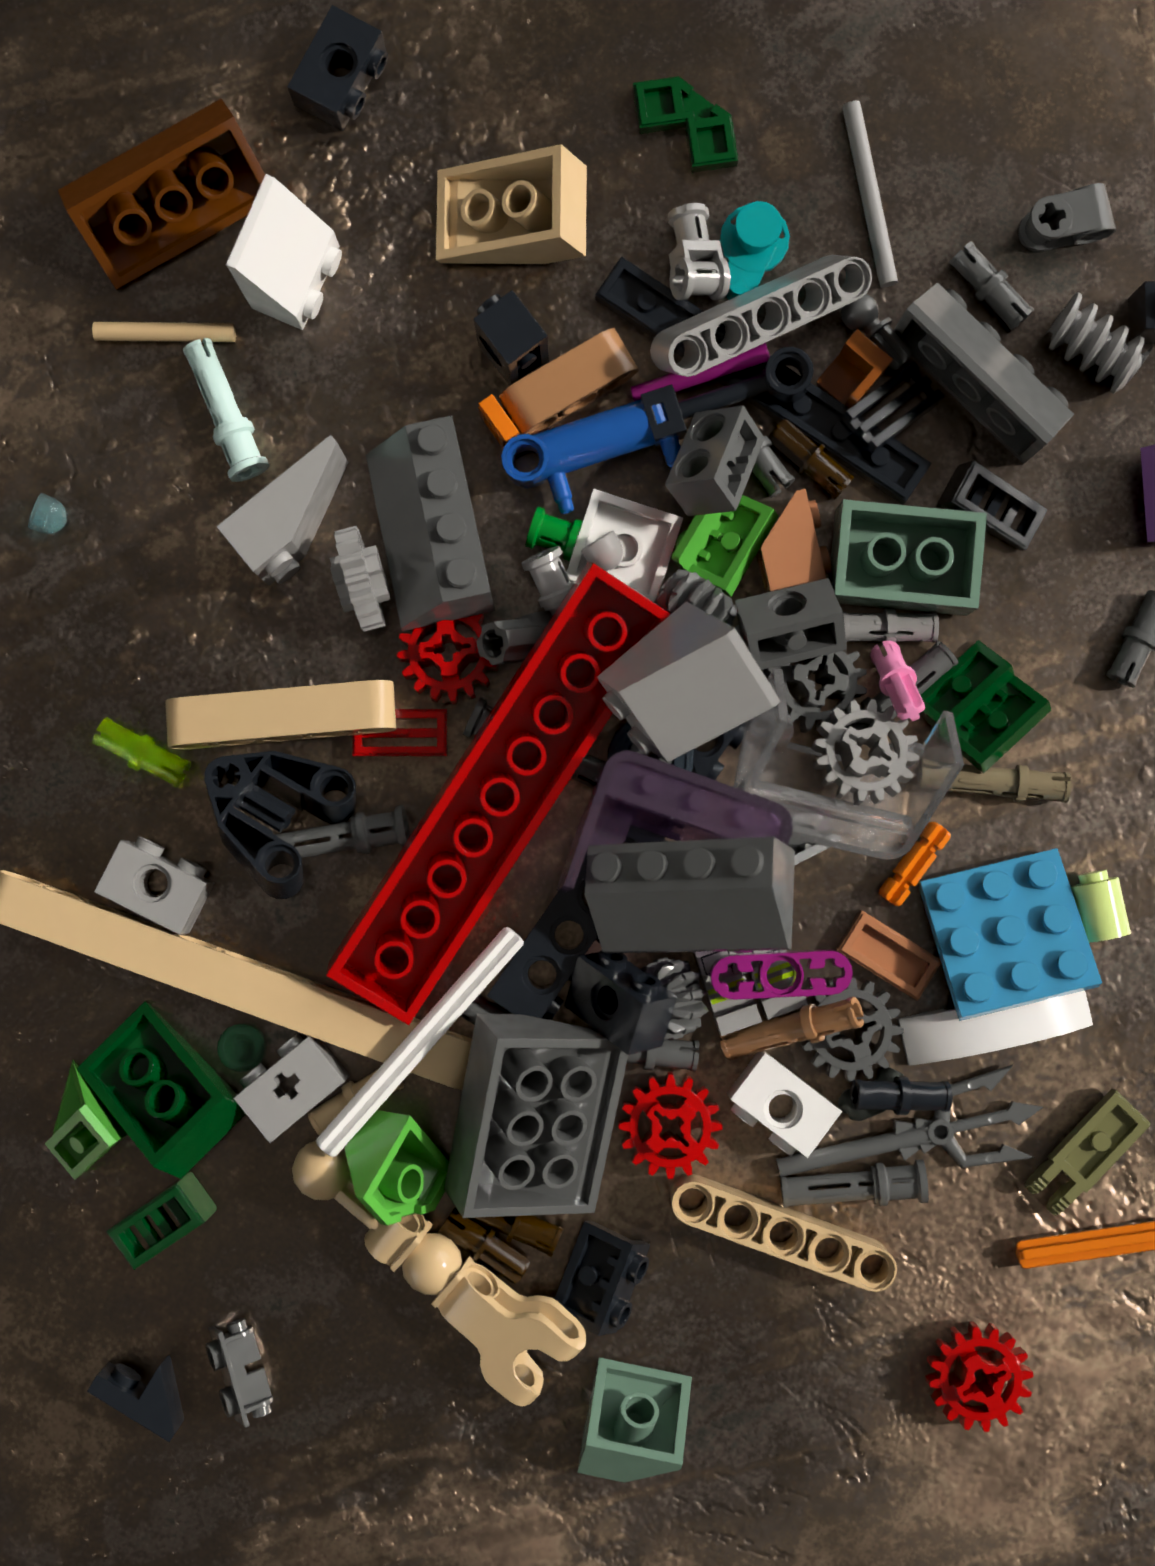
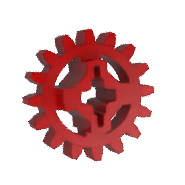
M484 614L456 620H442L436 622L437 624L415 628L412 634L400 633L399 639L408 646V649L398 652L397 658L400 662L410 663L402 671V674L406 680L418 677L414 685V690L418 694L430 688V697L433 702L437 703L442 694L446 693L451 703L457 704L458 693L465 691L470 699L476 698L473 688L475 684L479 683L487 688L490 686V681L485 672L486 670L498 671L499 665H491L489 660L480 657L477 639L473 637L465 638L456 629V623L464 625L479 638L482 632L480 625L483 622ZM437 626V631L429 641L421 642L425 634ZM453 643L456 650H458V652L453 654V661L445 662L442 654H438L445 651V644ZM478 662L474 670L468 676L461 679V673L468 664ZM420 665H425V667L434 666L441 672L443 682L428 676Z
M667 1072L664 1084H658L654 1076L651 1075L648 1077L650 1088L643 1091L641 1088L634 1086L632 1092L637 1099L636 1102L623 1101L621 1105L622 1109L630 1115L629 1119L618 1121L620 1130L630 1131V1135L621 1141L623 1149L635 1147L637 1150L631 1158L632 1162L637 1165L645 1159L649 1161V1175L653 1176L660 1166L665 1168L668 1179H673L675 1168L682 1167L683 1171L690 1176L692 1175L691 1162L697 1160L706 1166L709 1161L703 1152L705 1148L718 1149L719 1147L718 1141L711 1136V1132L722 1130L723 1125L721 1121L710 1118L711 1115L719 1110L716 1102L704 1104L703 1101L709 1093L708 1089L702 1086L695 1092L691 1090L693 1079L688 1075L683 1079L681 1085L675 1084L672 1072ZM665 1094H676L684 1098H680L676 1103H661L656 1097ZM643 1110L650 1119V1129L641 1140L638 1132V1121ZM655 1111H658L663 1117L666 1116L670 1120L679 1116L680 1118L677 1123L684 1139L677 1133L674 1134L669 1130L661 1134L663 1128ZM699 1111L702 1127L697 1140L691 1133V1121L697 1116L696 1113ZM663 1148H679L683 1152L675 1156L658 1154Z
M974 1321L969 1322L968 1333L963 1335L955 1326L951 1327L950 1331L953 1340L947 1343L938 1338L935 1342L942 1351L940 1356L928 1355L927 1357L930 1366L936 1370L934 1373L925 1375L928 1385L938 1388L930 1395L936 1406L945 1405L942 1412L950 1422L959 1415V1422L965 1430H970L974 1420L978 1421L984 1432L990 1431V1420L997 1419L1003 1427H1006L1008 1420L1005 1413L1011 1410L1021 1415L1023 1410L1017 1403L1019 1396L1025 1398L1032 1395L1029 1388L1022 1383V1380L1034 1377L1033 1371L1028 1366L1021 1364L1028 1358L1027 1353L1021 1347L1013 1348L1016 1340L1010 1333L1006 1332L999 1337V1330L992 1323H988L984 1333H981ZM974 1347H990L999 1352L996 1353L992 1350L988 1353L976 1351ZM957 1358L954 1371L949 1373L953 1362ZM982 1369L984 1380L976 1383L974 1372ZM1008 1380L1007 1386L1004 1392L1002 1393L1004 1383ZM970 1400H974L981 1402L984 1405L971 1406L965 1403Z

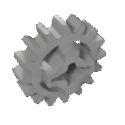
M357 525L334 531L336 548L339 555L330 558V570L343 611L355 610L356 618L359 620L363 632L385 626L386 622L381 602L391 599L388 582L376 545L365 548Z
M871 699L866 704L864 710H861L857 701L853 700L846 706V714L839 708H836L829 715L833 724L823 721L818 727L817 731L825 739H817L812 744V750L822 753V757L813 763V768L826 769L828 774L824 777L821 784L827 786L835 782L839 786L836 798L841 799L846 793L851 792L853 793L854 805H860L864 802L866 796L869 795L874 805L884 800V790L887 794L894 797L901 791L898 781L907 783L914 776L905 766L914 765L919 761V755L908 752V748L917 742L918 739L917 736L904 735L902 730L909 723L907 719L898 722L891 719L894 713V707L891 705L883 713L877 712L876 700ZM856 723L870 724L869 728L856 730L851 726L848 729L845 728ZM887 736L891 740L895 752L890 749ZM863 744L870 748L868 753L870 758L867 761L860 757L862 751L860 747ZM835 752L838 753L841 757V761L844 768L843 770L837 762ZM870 774L878 778L881 776L885 777L877 782L860 781L862 776Z

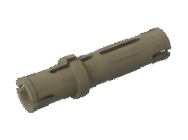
M929 760L925 764L923 782H925L924 791L1011 797L1013 802L1024 803L1026 799L1068 803L1072 781H1070L1071 774L1067 772H1042L1029 770L1027 765H1016V769L990 767L983 774L974 765L950 764Z

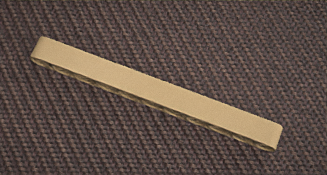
M0 870V924L382 1063L389 1058L421 1021L414 1018L410 1025H407L365 999L191 936L179 935L158 924L31 878ZM447 1030L410 1073L463 1090L472 1038Z

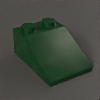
M145 1001L77 1068V1071L154 1168L180 1179L246 1115L234 1100L237 1094L228 1083Z

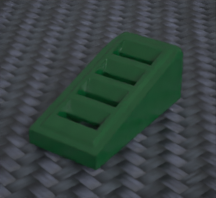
M188 1172L182 1179L172 1183L106 1232L133 1270H135L206 1222L215 1213L217 1207L192 1172ZM164 1203L168 1206V1208L173 1213L175 1218L178 1220L180 1225H175L169 1214L162 1206ZM148 1214L164 1235L162 1238L146 1218ZM135 1225L149 1245L148 1248H143L129 1227Z

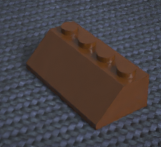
M221 98L60 188L58 193L67 213L115 289H118L246 217L257 196L265 174L234 116Z

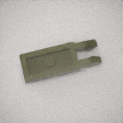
M1111 1089L1047 1156L1049 1160L1040 1164L1034 1173L1031 1174L1025 1182V1188L1032 1195L1038 1194L1062 1171L1071 1180L1061 1185L1045 1206L1049 1212L1057 1216V1214L1064 1212L1083 1191L1087 1193L1150 1127L1151 1123L1117 1090Z

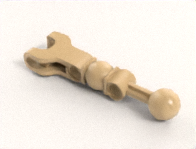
M315 1140L299 1150L292 1167L294 1183L302 1194L313 1200H330L334 1198L370 1230L366 1233L364 1242L368 1252L379 1262L389 1265V1269L393 1272L402 1265L403 1277L412 1289L423 1295H436L431 1305L435 1308L437 1307L442 1316L478 1349L480 1367L485 1381L511 1403L520 1407L527 1406L540 1395L544 1381L542 1370L527 1353V1349L540 1350L555 1360L564 1362L574 1358L585 1347L586 1333L584 1327L558 1301L546 1296L535 1295L527 1297L519 1295L483 1265L475 1263L470 1256L462 1264L461 1252L451 1239L440 1233H427L433 1224L430 1221L427 1222L423 1214L414 1213L401 1217V1222L388 1226L380 1224L355 1196L344 1148L337 1156L331 1157L319 1148Z

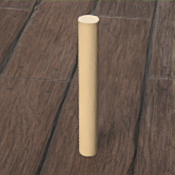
M93 322L92 334L95 341L192 342L200 339L203 342L204 338H209L212 342L236 341L235 323Z

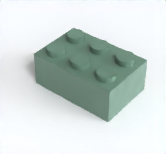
M843 499L835 510L831 573L829 574V580L839 604L937 612L967 616L979 609L987 513Z

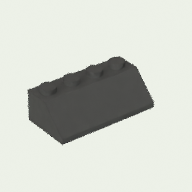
M936 283L906 309L894 331L911 350V357L1022 464H1025L1049 443L1071 419L1074 413L1067 408L1068 401L1057 389L1050 386L1046 387L1034 376L1035 372L1032 365L1019 354L1012 355L1000 343L1001 338L991 325L984 321L979 323L966 310L967 305L958 293L952 289L945 290L939 283Z
M452 415L405 425L366 454L401 629L406 631L437 624L436 622L442 620H456L495 611Z
M776 837L588 845L585 896L602 951L605 953L792 950L795 850Z

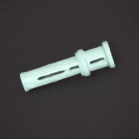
M204 338V346H202L200 339L192 341L183 348V352L188 359L215 425L212 436L216 445L222 447L230 466L227 474L233 482L256 477L265 472L270 465L267 458L260 455L252 436L255 430L254 426L247 417H242L217 358L212 340Z

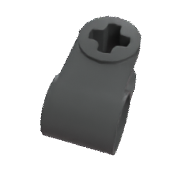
M1103 183L1090 184L1073 191L1039 199L1032 207L1031 212L1027 213L1020 221L1018 227V237L1021 244L1033 252H1045L1075 244H1089L1105 239L1116 232L1106 186Z

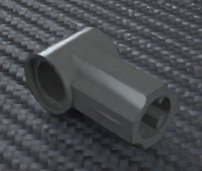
M550 610L531 613L513 620L493 621L483 625L481 635L476 641L480 657L489 660L491 665L523 662L551 620Z

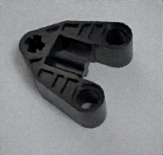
M277 751L221 756L209 763L205 770L204 780L223 845L262 890L275 899H288L300 891L303 885L302 859L295 847L274 835L273 831L244 814L245 812L279 833L290 825L291 818L295 814L296 809L262 788L299 810H305L329 824L348 821L356 810L354 778L347 770ZM332 790H339L346 794L342 800L336 802L328 801L323 797ZM279 864L288 865L293 869L288 876L283 878H276L269 874V871Z

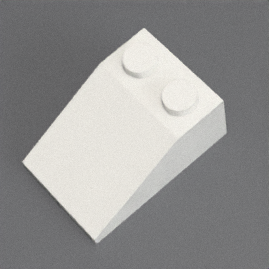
M266 174L226 265L252 309L303 330L308 318L314 319L320 310L323 301V293L320 290L326 276L332 277L337 271L342 251L339 249V243L334 231L276 178Z

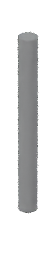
M850 101L845 103L842 109L880 287H890L898 283L863 112L860 101Z

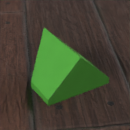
M72 1060L52 1137L45 1145L75 1180L127 1137L128 1134L77 1071L79 1066Z

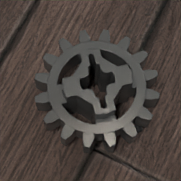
M844 651L806 659L804 665L797 663L793 666L789 663L764 669L763 674L767 678L773 679V683L770 685L781 701L770 710L776 712L783 709L787 713L783 724L786 726L796 719L799 720L801 733L810 731L814 723L817 729L823 721L831 723L829 715L834 709L839 708L846 713V706L850 701L854 700L853 698H859L867 693V688L857 684V680L866 675L867 671L862 668L855 669L853 662L860 656L859 652L856 651L847 655ZM812 673L815 674V682L822 684V687L817 691L814 689L815 682L808 679V676ZM789 690L791 691L797 702L792 698ZM826 698L831 700L839 698L838 703L831 710L820 712L821 707L825 705Z
M852 977L849 986L839 994L813 996L817 1001L816 1007L836 1003L848 997H857L866 1000L874 1008L863 1011L864 1017L860 1018L864 1020V1025L854 1030L856 1037L852 1040L844 1034L836 1032L826 1035L823 1041L811 1043L810 1040H806L800 1044L804 1051H816L810 1061L815 1067L828 1062L826 1074L829 1077L834 1078L839 1070L842 1069L848 1082H853L856 1070H861L868 1079L873 1078L871 1067L873 1064L877 1063L885 1069L890 1066L884 1057L886 1051L899 1053L900 1048L891 1042L892 1035L903 1034L904 1028L892 1024L891 1019L897 1017L901 1012L897 1007L886 1008L884 1006L891 996L888 992L883 990L875 996L872 995L874 983L866 980L861 988L858 989L856 979ZM833 979L827 981L828 986L833 985ZM881 1030L877 1044L870 1050L869 1043L874 1032ZM837 1046L846 1048L852 1060L836 1058L826 1049H832Z

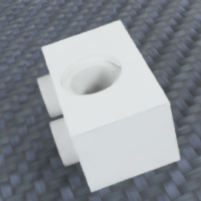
M765 1051L756 1053L727 1092L729 1098L735 1102L730 1110L752 1127L760 1121L773 1131L768 1139L790 1156L798 1150L808 1158L842 1113L835 1104ZM780 1094L791 1096L793 1107L787 1116L776 1118L769 1114V1104L775 1096Z

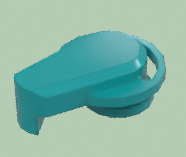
M755 201L738 207L727 217L721 228V249L723 256L728 261L731 276L730 287L726 295L728 300L757 288L764 273L771 271L780 264L788 251L790 233L786 221L778 210L767 202ZM734 218H736L735 225L731 223ZM781 231H783L784 238H779Z

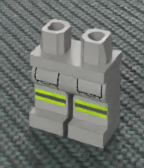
M786 950L693 952L698 971L701 973L704 990L709 991L706 996L716 1028L721 1036L761 1023L762 1019L754 999L731 1000L722 997L714 990L710 982V970L713 963L718 958L728 954L787 952ZM783 960L772 963L767 971L768 982L774 988L779 989L789 986L794 979V969L791 964ZM760 961L751 962L754 972H740L736 969L735 963L728 964L727 972L719 973V981L726 982L729 990H736L737 982L746 980L745 975L749 974L750 980L754 981V990H761L762 987L758 980ZM805 996L757 998L762 1014L768 1020L809 1005Z

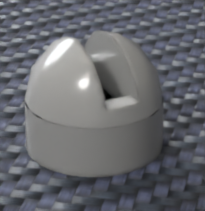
M614 531L605 534L581 550L588 562L598 565L605 571L616 568L623 556L621 542Z

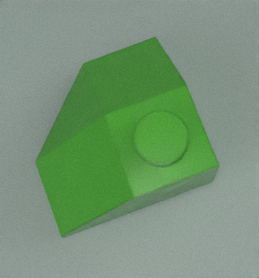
M377 1110L347 1143L344 1149L356 1198L380 1224L388 1226L401 1222V1217L410 1214L422 1215L435 1211L445 1192L444 1185L449 1161L410 1115Z

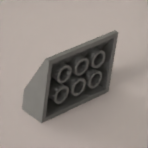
M477 1014L444 1185L445 1192L463 1218L595 1213L628 1055L592 1028L522 1014Z

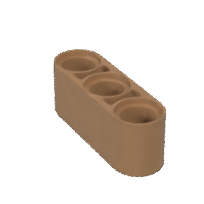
M611 328L597 334L507 387L498 398L520 432V435H534L621 386L638 373L639 368L615 328Z

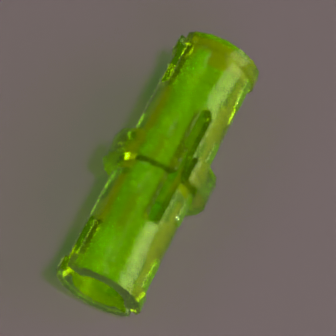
M108 717L97 728V731L102 732L101 735L94 734L92 743L94 745L101 746L127 760L128 767L136 771L144 769L170 783L175 788L179 787L186 777V774L182 772L184 770L189 771L191 761L183 759L155 744L156 739L148 734L140 736L113 722Z

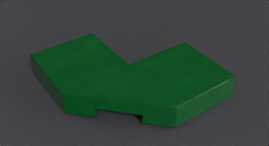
M679 76L633 83L632 90L639 134L685 128L691 173L736 167L738 165L732 115L717 104L714 106L695 92L694 87Z

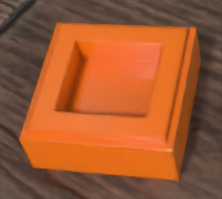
M493 394L479 403L480 418L502 448L511 438L520 435V432Z

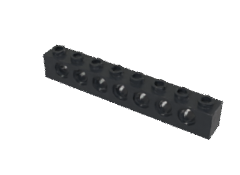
M745 722L716 737L715 746L711 751L701 752L694 748L693 769L689 776V783L684 790L678 791L673 796L656 802L640 801L625 794L590 845L616 844L618 842H668L664 838L673 825L676 823L683 828L697 808L698 804L691 799L701 784L710 788L725 765L719 762L718 759L729 745L736 750L752 726ZM653 753L642 769L646 770L647 766H650L649 772L658 770L660 768V757ZM646 803L655 804L663 814L661 825L653 831L644 830L638 825L636 820L638 808ZM587 850L531 930L522 947L516 952L487 995L512 1014L552 1020L564 1002L557 995L567 980H572L578 956L585 955L594 941L600 944L590 909L582 899V892L586 881ZM565 921H574L583 930L582 941L572 948L564 947L556 940V928ZM541 960L551 963L556 970L554 982L544 987L535 985L529 977L530 966Z

